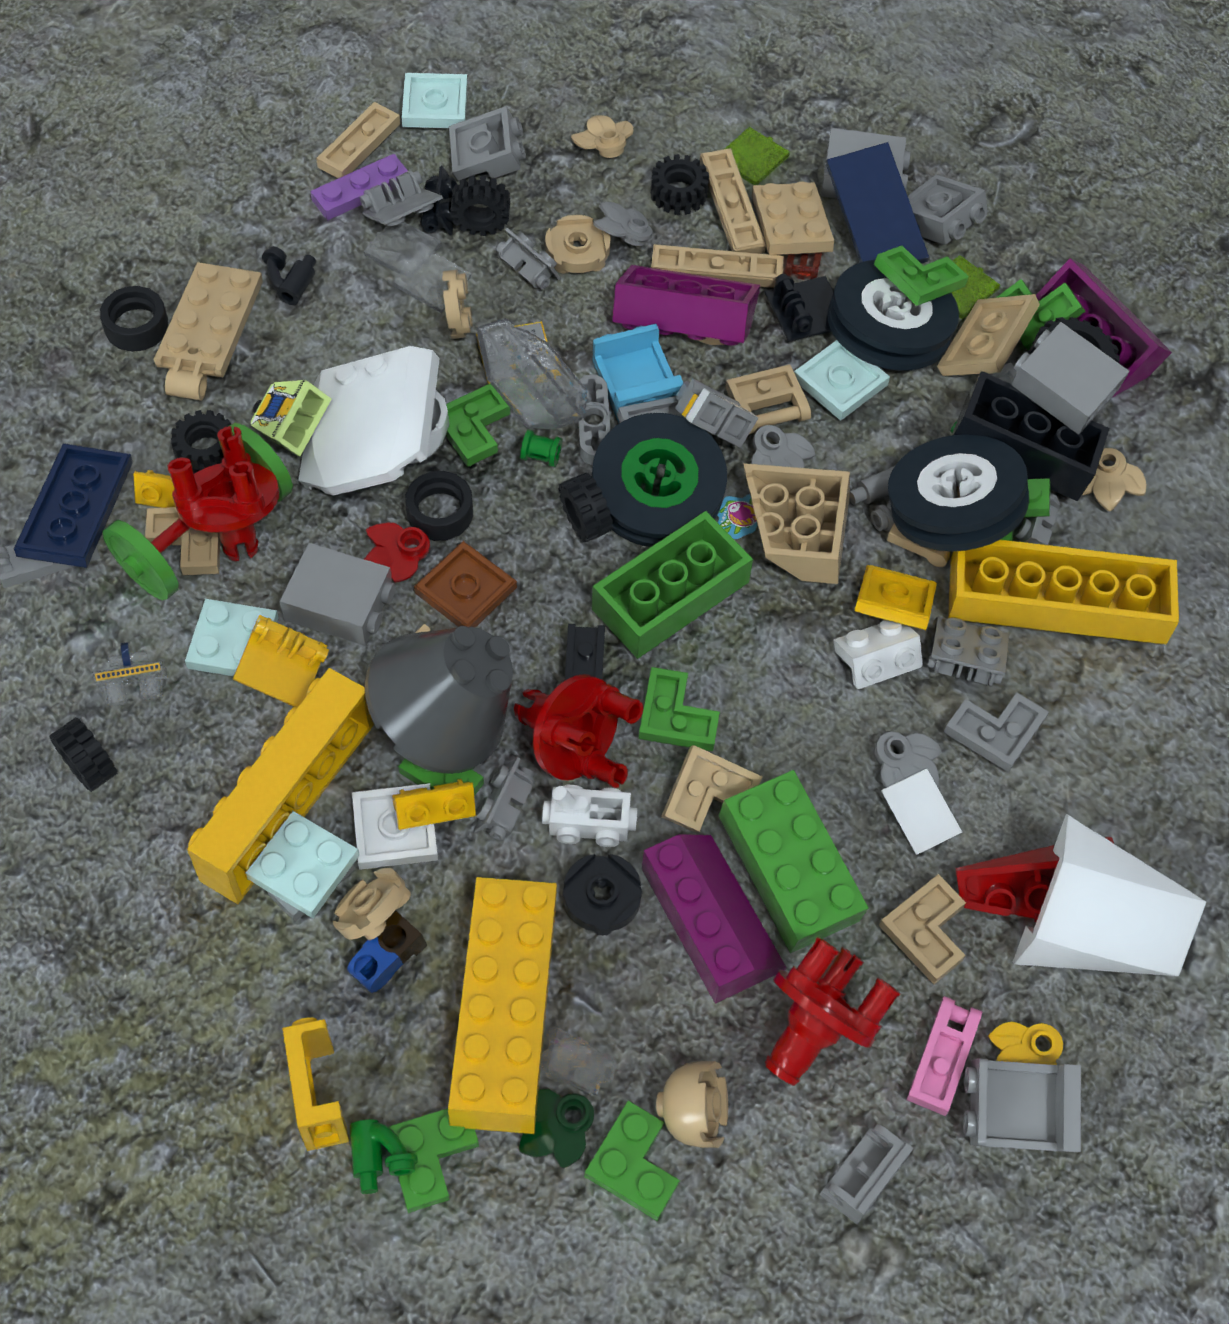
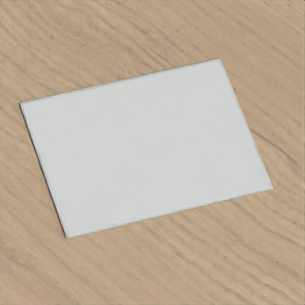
M928 769L881 790L916 855L962 833Z

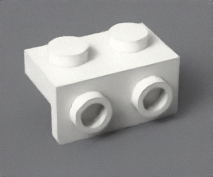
M883 620L880 624L862 630H853L845 636L833 639L835 652L850 666L853 685L857 689L921 668L923 665L920 635L908 625Z

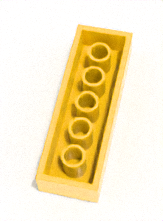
M998 540L976 549L953 551L950 559L948 618L1167 644L1179 623L1177 560Z
M328 668L321 678L318 677L311 683L306 698L299 707L295 706L288 712L284 720V726L277 735L271 736L266 740L261 749V755L252 767L247 766L241 772L237 780V786L228 797L224 796L219 800L214 808L212 818L205 827L198 828L191 836L187 851L201 883L236 904L241 902L254 885L246 876V872L292 811L303 817L306 816L374 726L366 703L365 687L331 668Z
M476 877L448 1104L450 1126L476 1130L535 1133L556 913L557 883Z

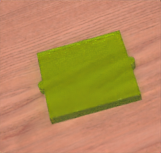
M748 127L725 148H731L741 178L752 185H758L790 155V151L773 142L772 137H765L751 127Z
M959 255L953 262L969 278L965 287L951 293L956 300L959 317L964 319L978 299H988L1000 289V284L983 272V268H977Z

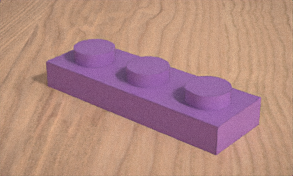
M392 154L311 190V199L328 221L361 206L360 196L364 195L365 190L381 185L382 182H386L390 187L389 179L394 178L396 180V176L408 170L396 155Z

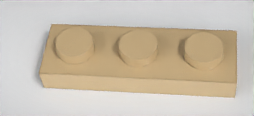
M374 102L316 158L318 168L336 178L352 173L400 125V115Z

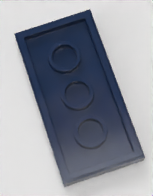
M882 143L827 159L826 167L859 261L876 260L878 254L902 245L920 263L928 262L929 255L889 143Z
M62 444L14 547L16 557L87 568L132 466L131 454Z

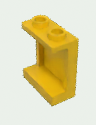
M313 1017L298 1019L292 1023V1026L284 1027L282 1030L299 1132L307 1151L349 1142L347 1125L339 1101L317 1106L311 1060L334 1054L333 1043L326 1021L324 1019L317 1020Z

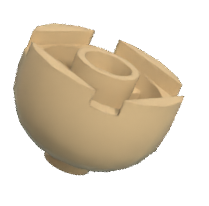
M716 1061L691 1062L677 1068L667 1079L664 1092H659L657 1095L656 1109L658 1116L664 1117L668 1131L676 1140L685 1145L700 1148H719L724 1141V1137H717L719 1123L722 1126H727L728 1092L725 1077H717L715 1070L722 1068L720 1063Z

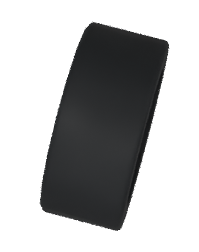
M141 286L121 288L111 293L104 300L100 308V319L105 335L111 344L122 350L133 352L149 349L163 339L168 328V316L164 302L159 294L150 288ZM143 309L154 314L150 321L137 328H124L115 324L116 320L123 313L131 310Z
M431 471L419 476L409 485L405 494L407 520L411 527L421 529L430 540H450L460 536L470 526L473 519L472 490L460 476L447 471ZM444 493L454 496L460 501L461 505L456 513L445 518H432L425 516L419 511V503L433 494Z

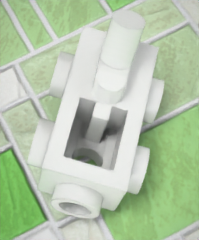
M578 785L553 787L552 801H544L542 824H549V835L557 836V840L561 843L576 844L580 841V838L596 839V843L600 846L615 847L619 844V841H627L628 831H636L637 808L630 807L631 793L622 792L616 788L588 790Z

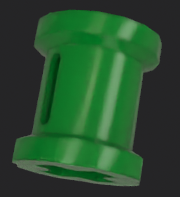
M528 429L522 442L520 459L527 461L529 458L547 462L549 466L556 467L560 458L563 439L560 437L552 439L536 435L534 430Z

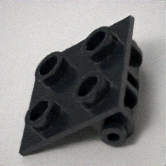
M780 274L775 279L774 289L764 292L788 342L831 332L827 313L834 291L826 276L794 283L792 277L787 276V274Z

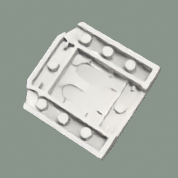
M408 346L321 370L314 386L332 400L303 451L298 481L307 489L312 490V487L321 489L325 494L334 496L394 481L404 474L403 467L417 458L420 463L427 459L440 360L436 353L430 349Z

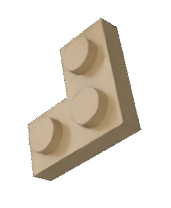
M176 507L147 508L145 537L150 542L179 519ZM190 528L171 544L181 545L180 569L182 575L219 574L220 538L218 532H204Z
M693 745L688 750L661 817L695 833L700 832L713 799L723 803L725 799L760 785L763 776Z
M939 874L890 912L879 924V927L934 985L959 965L966 956L940 929L941 926L964 908L966 902Z

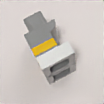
M693 378L691 382L685 381L676 395V399L679 402L675 409L689 422L740 448L758 420V417L752 412L740 407L738 401Z

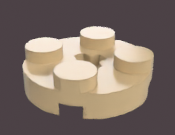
M565 216L557 220V226L553 227L551 231L549 228L546 232L545 251L557 263L554 269L559 273L600 271L604 268L605 261L610 254V234L593 225V218L589 216ZM574 241H580V244L584 246L575 247L573 246Z
M457 269L443 271V281H449L447 282L448 290H443L448 328L453 329L450 336L452 339L466 338V334L471 333V327H473L471 307H465L464 299H466V294H468L466 273L459 274Z
M382 868L373 872L377 879L369 884L362 879L347 892L338 904L335 914L339 917V921H333V925L346 939H358L362 936H365L368 940L376 938L384 931L386 927L385 921L396 909L402 907L409 900L411 892L405 886V881L392 868Z

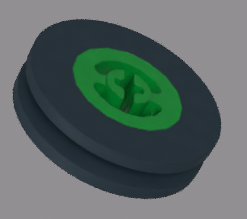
M646 413L624 420L605 435L595 453L591 477L595 479L597 486L600 487L602 495L607 501L606 505L610 509V517L613 520L612 531L632 543L652 547L705 511L714 519L717 517L727 485V466L720 447L706 430L692 424L681 416L668 413ZM659 464H664L666 466L659 495L653 496L652 491Z

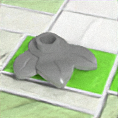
M601 202L599 204V208L606 217L595 220L593 223L595 227L613 236L622 237L625 242L634 246H643L647 240L651 239L653 230L642 213L633 208L624 209L615 202Z
M774 425L760 427L753 436L755 453L752 456L751 464L804 468L803 460H808L815 456V450L807 439L797 433H784ZM766 437L773 439L776 444H770Z
M889 731L881 735L875 743L874 753L876 760L881 765L880 779L884 787L887 788L925 769H928L938 787L939 773L932 760L942 752L940 746L932 738L920 733L904 736L901 733ZM891 744L897 748L899 754H895L891 750Z

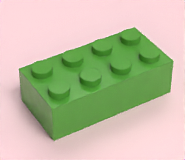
M705 511L593 585L592 610L638 659L748 584L753 558Z
M794 770L724 800L718 816L790 954L814 943L817 936L823 939L860 922L869 907Z

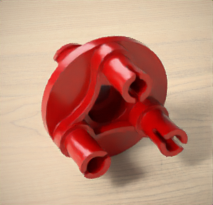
M228 426L221 429L217 434L224 456L222 463L204 468L193 474L192 463L188 458H176L169 462L167 467L174 486L172 496L179 518L193 529L204 532H218L226 556L233 561H239L237 544L245 543L247 554L250 558L256 555L258 540L254 523L264 518L273 510L279 500L280 490L273 472L259 464L252 463L250 455L245 452L240 428L234 427L235 435L233 436L232 427Z
M587 674L576 675L565 680L550 695L542 693L537 689H527L522 692L524 697L535 702L530 708L515 703L514 714L522 724L534 729V754L537 763L543 771L561 780H573L583 776L587 779L597 778L613 788H618L619 784H624L628 776L627 766L606 758L605 754L613 741L618 718L630 724L636 723L641 718L643 704L640 700L621 694L618 688L607 684L602 679Z
M818 936L798 967L793 966L789 973L779 970L773 979L776 985L794 1002L788 1010V1026L777 1040L771 1055L767 1056L765 1064L773 1074L793 1086L800 1081L799 1078L809 1069L821 1050L835 1045L842 1035L863 1047L870 1048L876 1040L875 1036L882 1027L879 1024L895 999L901 994L890 984L877 978L876 983L859 1008H852L844 999L846 995L844 989L859 967L863 965L864 961L855 954H850L851 952L844 947L839 952L835 947Z

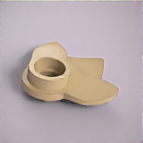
M597 115L588 119L586 131L573 134L571 138L577 146L583 149L596 148L602 157L613 158L624 152L626 139L633 135L634 128L628 121L615 123L608 116Z
M1104 448L1096 474L1082 495L1093 493L1097 502L1104 509L1112 511L1121 501L1125 492L1136 496H1144L1146 493V480L1143 472L1138 467L1126 463L1125 456L1119 450ZM1113 461L1115 464L1105 466L1102 462Z

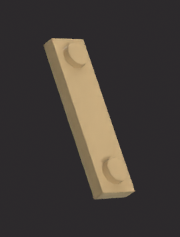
M731 148L701 153L700 164H704L707 168L706 172H709L708 186L731 251L765 253L766 244Z
M654 244L651 268L774 288L776 277L783 274L784 256Z

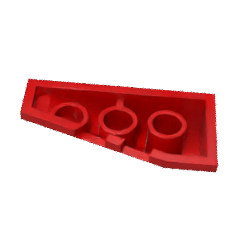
M1105 837L1110 842L1114 843L1112 837ZM1055 845L956 868L959 896L966 902L964 908L1002 916L1018 915L1033 918L1034 922H1037L1059 861V857L1053 852Z

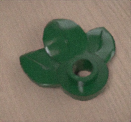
M540 1089L538 1091L535 1133H523L519 1151L524 1155L536 1158L554 1153L557 1163L563 1169L577 1162L586 1148L585 1133L591 1128L594 1121V1109L591 1102L580 1094H567L561 1097L552 1090ZM576 1110L581 1114V1118L577 1122H569L565 1118L566 1113Z

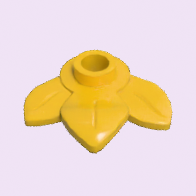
M1007 1022L996 1027L988 1035L990 1041L1002 1050L997 1056L996 1061L1057 1065L1056 1060L1063 1051V1040L1060 1033L1053 1026L1045 1023L1026 1027L1017 1022ZM1043 1036L1048 1039L1050 1043L1048 1051L1043 1052L1037 1049L1035 1045L1037 1037Z

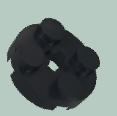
M595 854L588 855L579 859L568 870L564 881L563 903L570 918L582 928L593 931L597 935H608L612 931L619 930L629 924L639 911L642 897L640 877L636 869L622 857L608 854V857H595ZM596 886L601 889L606 886L610 887V899L598 900L594 898L595 891L593 888Z

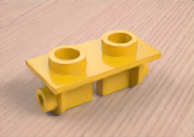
M148 470L146 473L137 471L133 473L135 503L160 508L176 507L172 496L174 486L171 476L157 474L153 470Z
M458 779L454 783L434 786L432 790H427L426 787L408 791L401 789L399 794L392 795L394 810L397 815L398 830L476 816L473 782L470 783V781L463 783L462 779Z

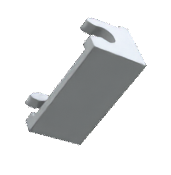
M879 1124L874 1129L870 1127L852 1153L821 1191L820 1195L858 1225L907 1160L913 1147L908 1143H904Z

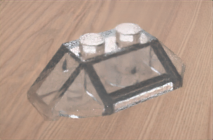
M506 318L477 328L476 333L487 380L526 428L559 429L584 419L587 389L548 342L527 330L513 326L514 323Z

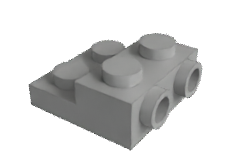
M507 106L449 126L452 172L458 181L485 171L489 173L491 178H496L521 169L520 160L526 158V153L518 137L523 135V128L519 118H513Z
M937 174L908 195L917 224L920 226L922 237L944 245L953 239H961L969 226L974 223H982L988 213L985 190Z

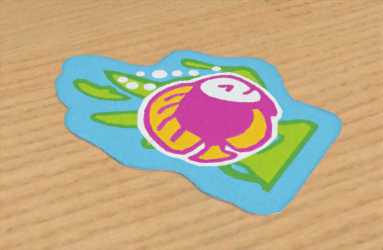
M750 494L743 498L728 496L723 499L717 515L719 517L718 524L733 539H740L753 533L758 525Z

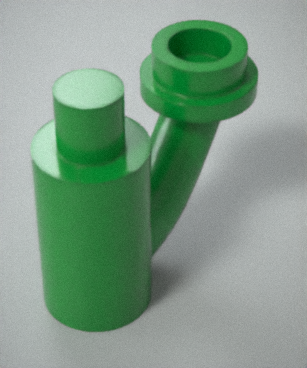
M373 1119L359 1120L350 1124L353 1177L360 1179L362 1194L378 1192L377 1177L383 1174L381 1144L391 1155L385 1159V1166L389 1168L390 1175L403 1176L415 1172V1164L418 1163L417 1155L407 1152L391 1128Z

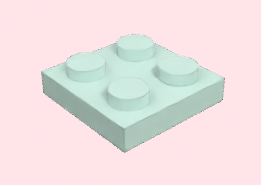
M405 73L402 127L449 128L451 125L465 121L467 74Z
M838 340L794 371L800 386L840 421L888 386L890 376L878 366L854 356Z
M205 599L185 659L187 669L234 676L258 616L261 615L272 619L274 622H278L277 610Z
M292 811L247 870L246 876L251 882L314 918L360 856L359 850Z

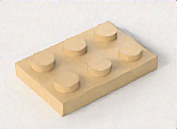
M797 182L792 184L768 183L752 186L751 196L769 255L833 252L834 238L815 182Z
M1036 295L978 299L937 365L942 376L980 374L981 371L988 374L1000 373L1040 305Z

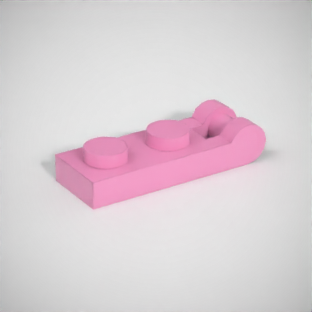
M943 996L906 1100L943 1116L947 1115L983 1011L970 1007L969 1010L955 1005V1000ZM949 1020L963 1025L962 1032L947 1026Z

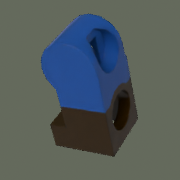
M397 911L385 921L386 927L384 931L376 938L367 940L347 967V971L371 993L380 990L386 985L394 973L413 954L417 956L427 946L423 935Z

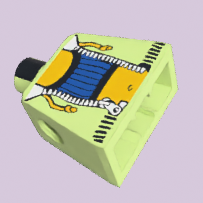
M307 380L274 382L270 385L264 398L255 403L251 426L275 443L300 457L332 399Z

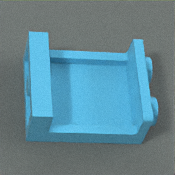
M657 324L639 326L632 330L607 334L593 340L592 361L598 375L607 383L608 399L618 423L617 413L619 407L674 397L683 385L681 376L673 375L659 344V328Z

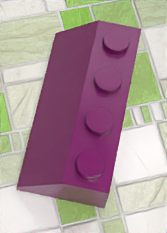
M1071 258L1036 294L1038 301H1040L1063 283H1066L1086 311L1077 317L1078 321L1083 322L1086 320L1091 322L1092 326L1100 327L1105 335H1109L1113 339L1112 344L1117 345L1119 350L1117 353L1120 356L1119 364L1129 370L1123 384L1113 397L1148 378L1172 353L1089 269Z
M631 265L616 282L612 322L621 323L627 329L657 324L659 334L670 335L677 332L687 334L688 338L694 340H704L708 337L720 339V343L725 345H738L739 343H744L750 333L760 285Z
M678 834L644 850L642 871L715 1004L775 976L779 970H786V965L711 835Z

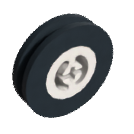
M875 260L860 262L845 270L837 280L827 316L833 335L846 350L872 365L903 371L930 366L943 357L950 345L959 321V309L952 293L916 306L874 265Z
M952 435L919 445L899 460L893 468L888 481L892 517L896 527L907 539L920 546L934 550L965 551L992 544L1008 535L1020 524L1029 506L1027 469L1023 459L1009 445L986 436ZM957 486H960V498H957Z

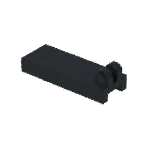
M568 623L565 680L582 674L602 679L605 625H598V628L576 627V624Z

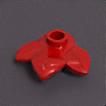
M381 523L366 529L369 539L376 547L367 554L364 560L390 567L392 580L395 583L411 578L418 569L419 560L425 558L430 551V540L419 528L407 527L403 529L396 523ZM410 545H417L415 548H407Z

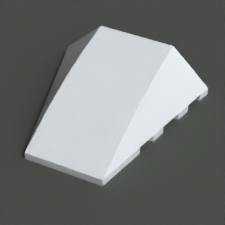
M1066 813L1053 848V852L1059 857L1057 867L1034 928L1025 926L1013 959V964L1179 976L1206 901Z

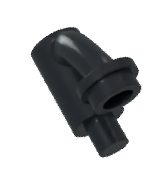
M272 246L262 254V260L267 265L269 282L277 292L280 300L288 305H296L315 275L313 267L316 264V259L306 254L302 260L295 261L287 276L283 279L279 270L285 267L287 256L283 250Z

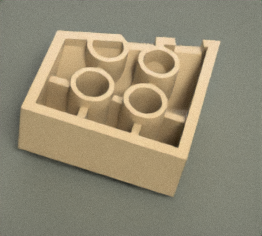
M744 464V471L765 558L801 581L838 584L850 497V472Z

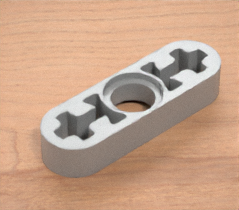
M586 375L577 383L579 449L582 460L593 465L596 451H593L592 437H598L599 446L605 435L610 431L608 388L606 381L602 377ZM589 389L595 390L596 402H589ZM596 414L602 417L603 421L599 424L591 425L584 419L588 415Z

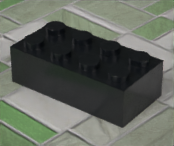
M981 371L966 397L952 435L986 436L1004 442L1012 447L1023 459L1028 479H1050L1051 490L1078 501L1096 474L1110 428L1092 420L1080 434H1077L1010 383Z

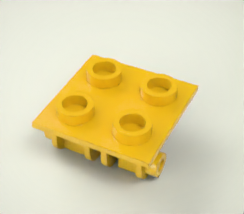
M259 615L233 680L291 706L299 707L306 698L308 688L314 681L321 662L325 661L329 649L321 641L318 642L303 635L301 632H296L290 627H285L272 621L270 618Z

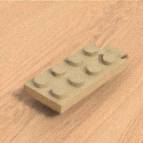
M197 262L154 357L157 367L169 369L165 380V392L167 395L202 401L207 390V375L224 377L262 286L261 272Z

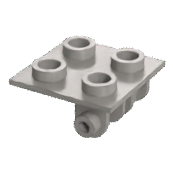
M409 170L396 176V180L394 178L389 179L390 187L386 182H382L381 185L365 190L364 195L360 196V201L365 209L369 207L368 210L362 212L363 216L382 224H387V226H394L405 221V216L412 212L422 213L434 207L433 203L443 199V197L420 188L419 184L423 182L420 173Z
M938 616L932 653H930L927 667L934 668L935 673L952 676L955 664H958L955 678H960L963 666L969 667L966 677L967 681L971 680L974 668H976L974 682L992 686L993 683L1000 685L1003 675L1005 676L1009 633L1001 632L999 629L991 626L981 627L968 624L958 618Z

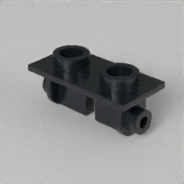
M439 166V176H431L425 182V190L442 195L443 199L434 202L432 209L423 212L422 226L429 233L445 228L451 236L453 235L454 225L453 218L450 216L452 191H454V186L457 183L453 177L448 175L443 166Z

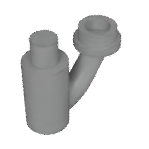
M895 466L859 481L857 488L850 491V502L853 505L861 501L865 504H870L888 496V481ZM890 499L887 506L881 504L871 512L872 523L879 531L883 529L888 531L894 524Z

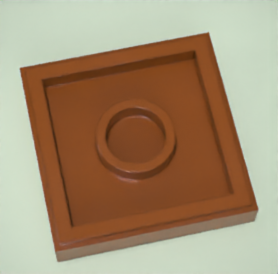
M463 541L414 586V592L456 626L477 627L517 588V581Z

